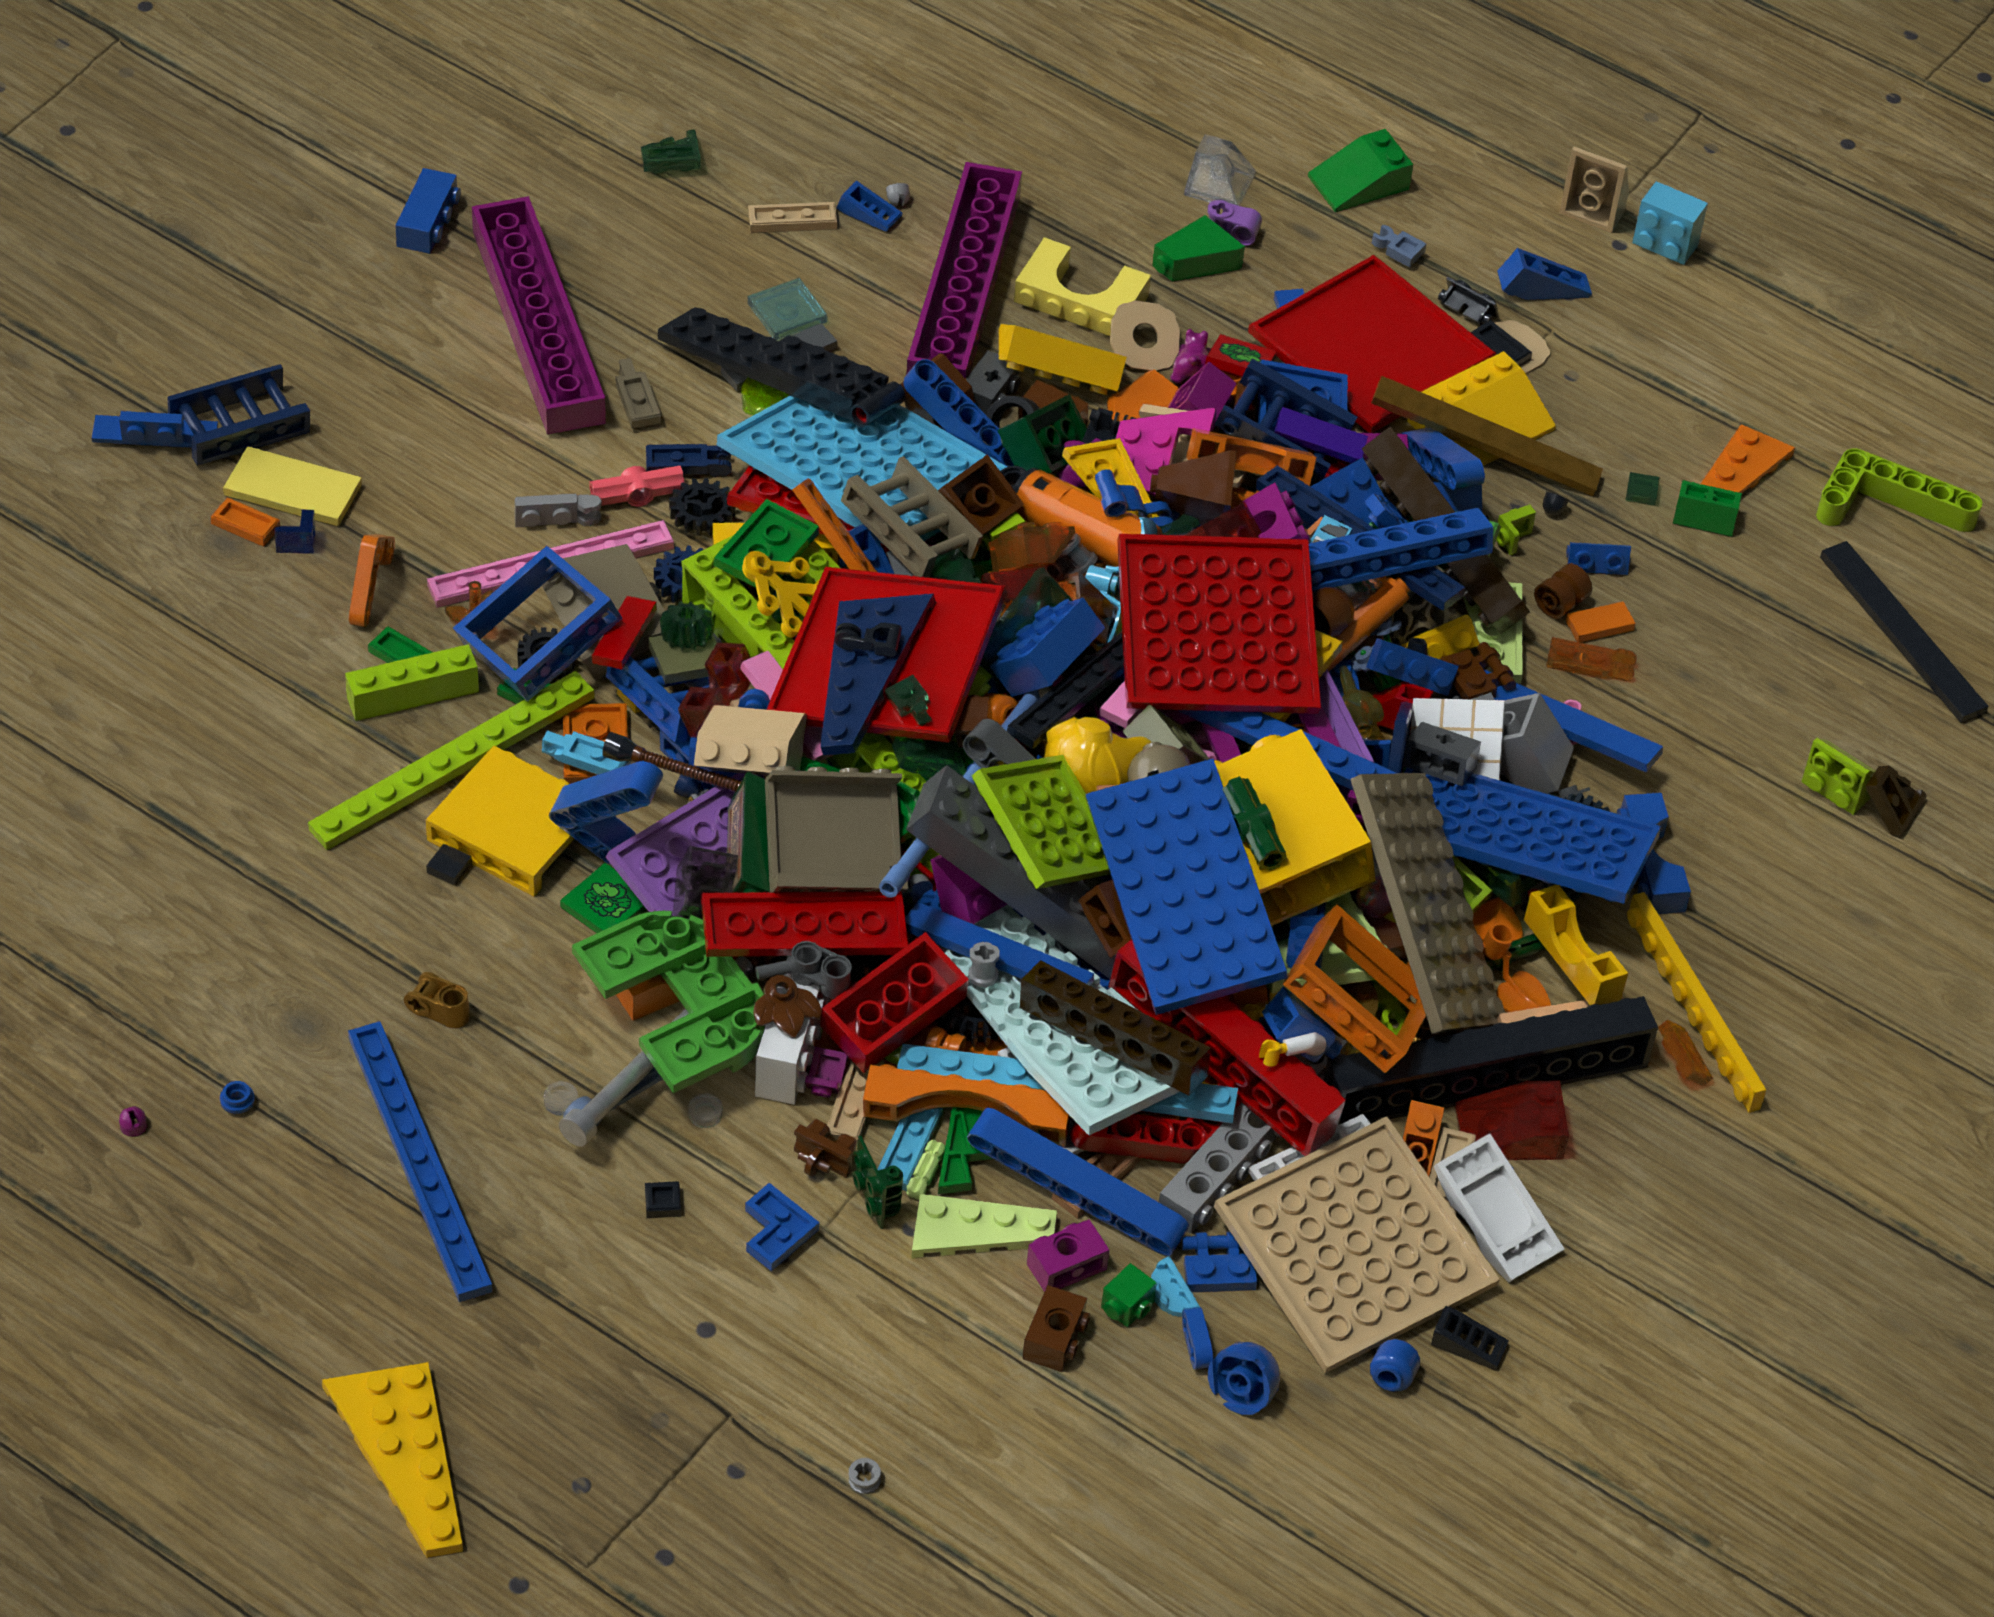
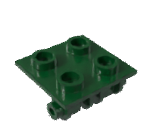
M860 1135L858 1136L857 1151L853 1153L856 1164V1171L852 1172L853 1182L857 1191H863L866 1197L865 1206L870 1218L875 1217L880 1229H884L885 1218L893 1217L901 1210L903 1172L894 1165L877 1170Z

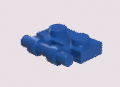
M1206 1232L1195 1233V1236L1182 1238V1250L1196 1251L1194 1256H1184L1183 1263L1185 1281L1191 1292L1256 1290V1270L1246 1254H1239V1248L1241 1247L1231 1232H1226V1235L1207 1236ZM1208 1249H1226L1227 1254L1209 1255Z

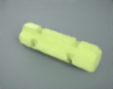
M931 1140L927 1143L926 1152L922 1154L913 1172L914 1177L910 1179L907 1185L906 1194L910 1198L919 1200L920 1194L926 1193V1187L930 1185L939 1166L938 1162L944 1156L945 1145L942 1142Z

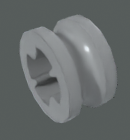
M861 1458L854 1461L849 1467V1484L854 1491L868 1494L878 1489L881 1483V1470L874 1460ZM862 1471L864 1475L865 1471L871 1472V1480L867 1481V1478L864 1481L858 1480V1473Z

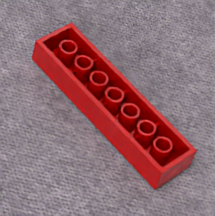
M1132 940L1117 951L1108 987L1113 988L1139 1011L1211 1047L1208 1074L1222 1086L1238 1088L1237 1099L1303 1156L1317 1151L1335 1134L1346 1102L1341 1093L1335 1087L1325 1083L1317 1076L1311 1066L1303 1064L1294 1055L1287 1056L1283 1053L1280 1054L1276 1066L1264 1065V1058H1259L1261 1045L1265 1040H1276L1266 1032L1259 1022L1253 1021L1242 1012L1235 1001L1222 996L1156 1015Z

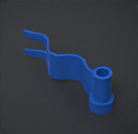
M1109 469L1101 470L1095 475V480L1102 496L1101 505L1106 516L1117 517L1126 511H1138L1140 517L1148 518L1147 515L1166 511L1169 517L1149 519L1153 520L1160 528L1172 527L1176 535H1181L1173 520L1175 517L1166 502L1157 501L1143 504L1138 489L1132 485H1117L1113 472Z

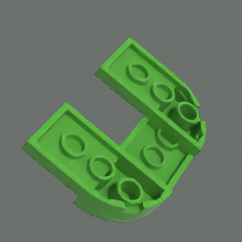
M672 911L647 912L629 918L572 945V954L605 999L660 974L688 1011V1015L639 1037L640 1048L673 1093L728 1067L734 1073L747 1065L757 1054L766 1025L757 1026L753 1009L756 1001L764 994L757 982L754 984L750 982L732 957H706L702 919L690 915L689 919L672 916Z

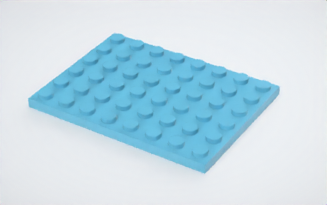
M791 395L718 434L716 444L731 455L736 456L791 490L807 478L811 479L837 517L853 527L863 523L841 502L849 478L859 475L869 486L892 478L898 459L904 456L939 490L986 456L983 452L901 405H898L869 425L859 427L849 419ZM991 458L1000 471L1007 467ZM899 488L880 496L888 506L909 499ZM919 508L899 516L908 526H913L929 519ZM938 528L919 537L925 541L941 532V530Z

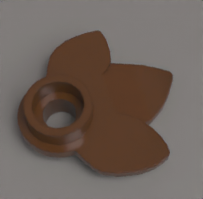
M776 975L766 982L764 995L756 1001L753 1014L757 1026H764L774 1021L783 1033L790 1038H795L803 1025L805 1017L810 1019L821 1017V1007L816 997L810 991L797 988L796 983L787 976ZM776 987H783L787 993H778Z

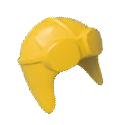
M1073 717L1047 731V745L1044 758L1064 755L1068 765L1087 794L1097 791V786L1127 783V772L1130 762L1136 754L1143 750L1145 745L1152 742L1146 737L1141 736L1127 739L1119 737L1111 732L1109 724L1098 718L1083 717L1077 719Z

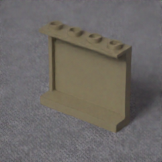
M780 766L772 770L765 779L770 892H881L879 884L889 872V866H894L901 859L897 784L902 779V774L891 773L889 769H876L871 773L859 772L857 768H844L839 772H827V769L824 767H812L807 769V771H795L794 767ZM908 880L900 890L902 895L908 889Z

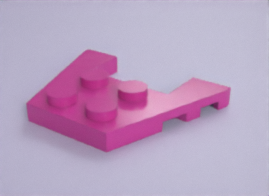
M1216 408L1120 421L1116 439H1121L1147 494L1155 497V493L1150 492L1151 475H1158L1159 467L1172 464L1180 434L1191 435L1193 428L1213 431L1217 416Z

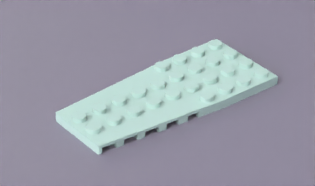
M1008 904L974 924L1078 966L1077 957L1070 951L1064 954L1057 949L1054 938L1048 933L1043 936L1034 928L1033 922L1025 916L1021 917ZM938 945L968 977L969 969L972 966L971 959ZM998 970V980L992 986L979 987L969 980L967 997L1028 1073L1088 1135L1180 1092L1020 1009L1021 978ZM1094 973L1092 987L1135 1008L1113 988L1106 990L1100 985V977Z

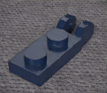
M647 445L646 471L681 466L683 475L709 473L713 477H723L729 475L732 471V465L729 463L731 454L717 445Z

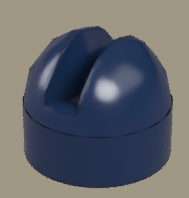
M680 775L674 787V793L681 797L689 798L691 794H698L700 792L701 783L698 779L695 780L694 778Z

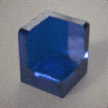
M302 509L300 526H279L275 528L276 553L314 554L316 536L314 510Z

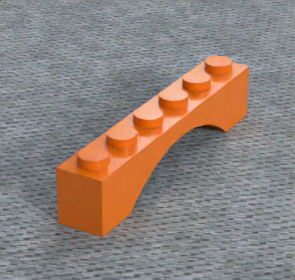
M887 1064L880 1066L870 1065L863 1096L864 1117L899 1121L912 1114L934 1108L961 1107L984 1111L985 1108H992L1055 1144L1066 1146L1071 1116L1046 1090L1033 1089L1024 1084H1016L1014 1086L999 1084L990 1079H983L981 1081L965 1079L956 1074L947 1076L931 1074L921 1069L914 1071L903 1070Z

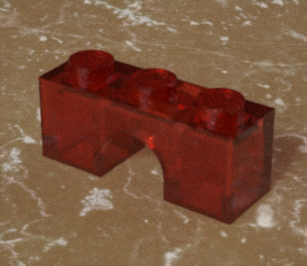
M717 643L704 664L709 675V688L690 687L678 711L690 737L697 738L699 730L714 705L729 706L731 701L740 699L750 686L751 682L740 669L742 662L751 658L745 644Z

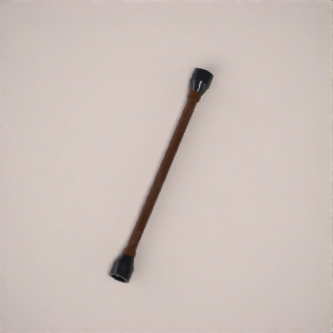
M613 732L608 734L603 746V757L618 762H649L661 769H667L695 780H702V782L707 784L710 783L726 790H733V792H736L741 783L738 779H732L719 773L716 774V772L701 769L700 767L697 768V766L685 764V762L670 759L669 757L666 758V756L662 757V755L655 754L654 752L651 753L645 750V748L637 746L627 737Z

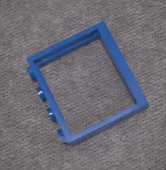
M546 546L456 624L453 629L464 645L469 644L472 653L528 702L622 619V616L608 596L551 548ZM559 572L588 596L593 603L515 671L480 639L554 574ZM605 612L608 613L606 617L602 618ZM529 680L531 683L525 687L524 684Z

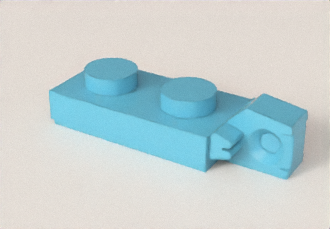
M547 731L542 739L543 753L554 757L559 762L561 761L562 763L597 775L629 765L632 762H618L603 757L604 741L574 731L572 735L565 734V736Z

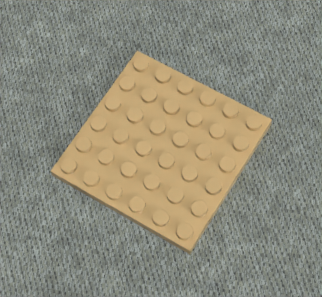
M1387 1116L1215 1200L1214 1208L1324 1373L1361 1356L1387 1340L1394 1339L1441 1315L1445 1306L1454 1308L1496 1287L1500 1281V1278Z

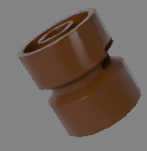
M1569 563L1556 571L1552 578H1547L1535 588V601L1542 612L1548 617L1560 619L1592 594V582L1581 567Z

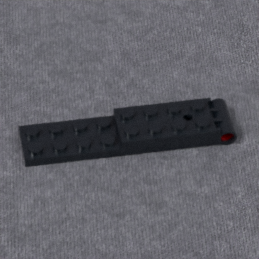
M694 307L658 328V340L849 419L859 427L869 425L903 403L906 398L905 391L899 383L889 382V376L872 370L869 366L848 360L845 356L826 351L824 348L804 342L796 336L788 335L780 341H776L773 337L764 336L753 331L751 328L730 322L727 318L718 317L706 312L703 308Z

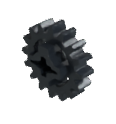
M694 478L692 479V485L682 482L681 490L674 489L673 497L669 498L670 519H675V526L677 528L684 525L685 533L696 530L697 536H700L702 531H707L710 536L713 535V523H732V517L736 515V507L727 505L730 488L727 486L721 489L720 481L709 484L708 478H705L703 483H698Z

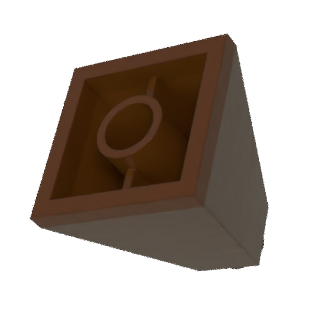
M1225 451L1159 467L1158 475H1151L1150 492L1155 493V501L1166 502L1170 509L1207 528L1217 525L1220 534H1225L1231 508L1236 451Z

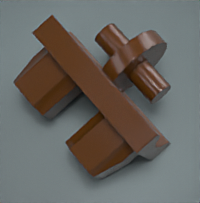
M818 1119L813 1120L807 1127L800 1124L794 1131V1135H796L794 1152L799 1154V1160L806 1163L805 1174L813 1177L818 1170L827 1174L831 1170L847 1178L852 1171L853 1153L857 1149V1140L847 1134H841L836 1142L828 1139L830 1128L826 1123Z

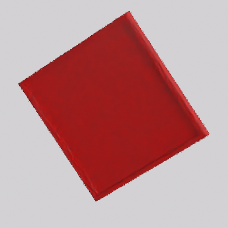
M1375 255L1370 256L1251 323L1248 328L1250 335L1266 348L1275 350L1276 356L1285 364L1348 375L1347 411L1358 417L1355 422L1368 433H1374L1401 417L1396 413L1371 403L1381 376L1421 392L1497 355Z
M825 567L766 710L806 713V726L823 727L839 601L934 594L936 603L932 610L927 611L923 619L925 624L921 631L916 632L910 643L911 650L892 685H888L884 691V700L880 707L875 708L870 718L871 725L866 733L950 743L1007 595L1005 586Z

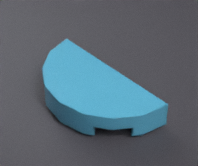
M1167 1256L1159 1261L1151 1278L1157 1282L1154 1302L1161 1310L1173 1316L1182 1317L1183 1309L1200 1307L1171 1257Z

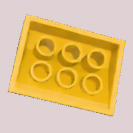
M1504 351L1421 391L1534 440L1556 429L1554 421L1524 370ZM1410 419L1407 421L1416 430L1427 428ZM1443 434L1478 457L1483 466L1500 458Z

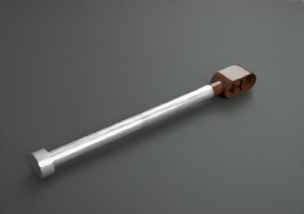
M739 956L735 962L744 974L748 976L760 963L764 965L776 963L782 956ZM684 1009L673 1021L688 1015V1011ZM643 1051L582 1110L572 1109L560 1120V1131L570 1143L580 1147L584 1146L596 1135V1124L654 1068Z

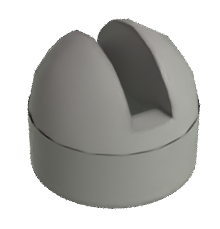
M896 183L887 186L888 201L893 206H897L898 202H900L901 206L905 205L910 196L909 185L906 183Z

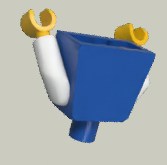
M1284 986L1269 1004H1265V1008L1255 1004H1246L1242 1008V1012L1253 1021L1259 1022L1260 1017H1265L1276 1039L1279 1041L1268 1039L1262 1043L1259 1058H1264L1263 1064L1266 1066H1276L1280 1054L1283 1053L1287 1056L1300 1054L1311 1062H1317L1322 1055L1330 1060L1336 1058L1342 1049V1043L1336 1040L1330 1025Z

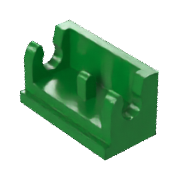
M1682 480L1673 524L1732 537L1742 493Z

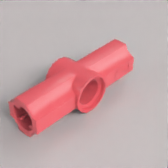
M632 466L625 469L621 476L589 481V489L592 495L601 498V506L628 501L631 506L641 507L650 503L655 496L672 494L674 489L681 490V483L684 482L681 466L646 471L641 466Z

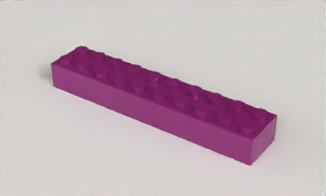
M965 162L907 358L906 375L917 361L921 359L932 360L939 353L944 354L965 379L971 373L1020 200L1022 171Z
M529 196L472 206L473 234L546 434L606 424L603 390Z

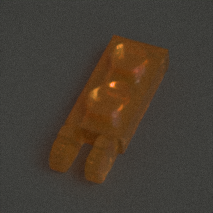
M1552 637L1546 667L1605 680L1609 678L1630 681L1634 677V669L1631 666L1635 665L1637 655L1633 651L1623 648L1613 651L1610 648Z

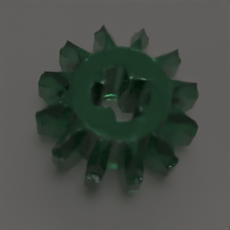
M679 601L677 606L668 605L667 610L662 612L660 619L661 635L663 641L669 642L671 648L680 647L681 651L685 648H691L695 651L696 646L705 647L707 641L712 639V634L714 633L713 617L711 611L705 609L704 604L694 605L693 601L684 604Z

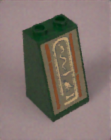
M750 772L745 774L728 806L725 893L770 892L765 779Z

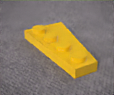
M1120 438L1064 448L1063 458L1095 496L1102 499L1095 475L1101 470L1109 469L1113 472L1117 485L1135 486L1140 493L1143 504L1151 503ZM1128 511L1139 516L1138 511ZM1157 512L1147 515L1148 518L1159 517ZM1162 527V533L1163 535H1166V530L1164 527Z

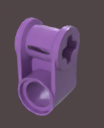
M1214 200L1209 203L1207 212L1212 221L1244 246L1254 243L1262 223V217L1258 211L1234 205L1224 200Z

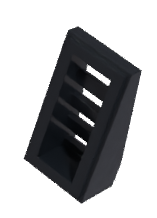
M1445 1306L1435 1327L1431 1345L1497 1370L1509 1340L1460 1311ZM1448 1328L1454 1330V1332L1451 1333L1448 1331ZM1462 1333L1468 1335L1466 1340L1460 1338ZM1475 1339L1481 1341L1478 1348L1473 1345ZM1488 1344L1495 1346L1491 1355L1485 1352Z

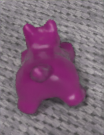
M1192 329L1187 330L1185 345H1179V353L1173 364V372L1170 375V380L1173 383L1181 384L1185 379L1191 378L1205 365L1206 357L1211 348L1207 347V331L1194 333Z

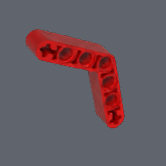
M1237 1099L1236 1108L1241 1103L1239 1099ZM1132 1114L1091 1135H1088L1075 1122L1070 1131V1138L1077 1148L1086 1151L1185 1164L1223 1122L1209 1120L1212 1124H1208L1203 1119L1190 1117L1183 1121ZM1117 1130L1124 1132L1127 1137L1121 1136ZM1150 1135L1156 1136L1160 1142L1152 1139ZM1183 1139L1188 1140L1192 1146L1187 1145Z

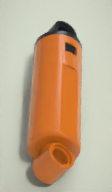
M1009 466L1000 471L1024 503L1016 512L1025 520L1027 525L1058 540L1077 533L1081 537L1080 542L1089 552H1094L1099 560L1114 567L1119 566L1117 545L1119 533L1141 534L1139 516L1126 511L1120 516L1108 517L1102 508L1101 498L1038 468H1030L1026 471L1019 466ZM1157 526V535H1163L1161 528Z

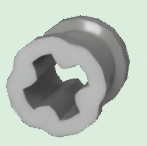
M980 942L970 949L969 958L972 961V966L969 969L968 978L974 985L988 987L997 982L998 970L995 966L999 960L1000 952L997 946L989 942Z

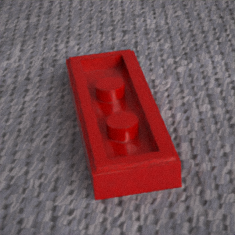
M626 596L618 610L622 619L603 635L592 654V663L622 670L657 611L656 601Z

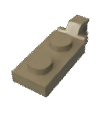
M631 358L619 360L620 376H615L616 387L631 428L661 423V413L646 373L636 372Z

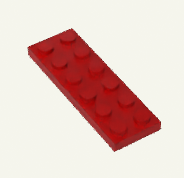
M899 891L892 898L883 895L881 892L702 893L701 903L706 957L791 956L793 947L802 941L814 942L818 946L838 955H895L908 945L902 891Z

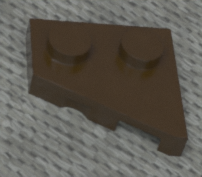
M1878 766L1865 787L1891 836L1902 835L1927 795L1923 790H1914L1910 787L1911 781L1901 777L1891 766Z

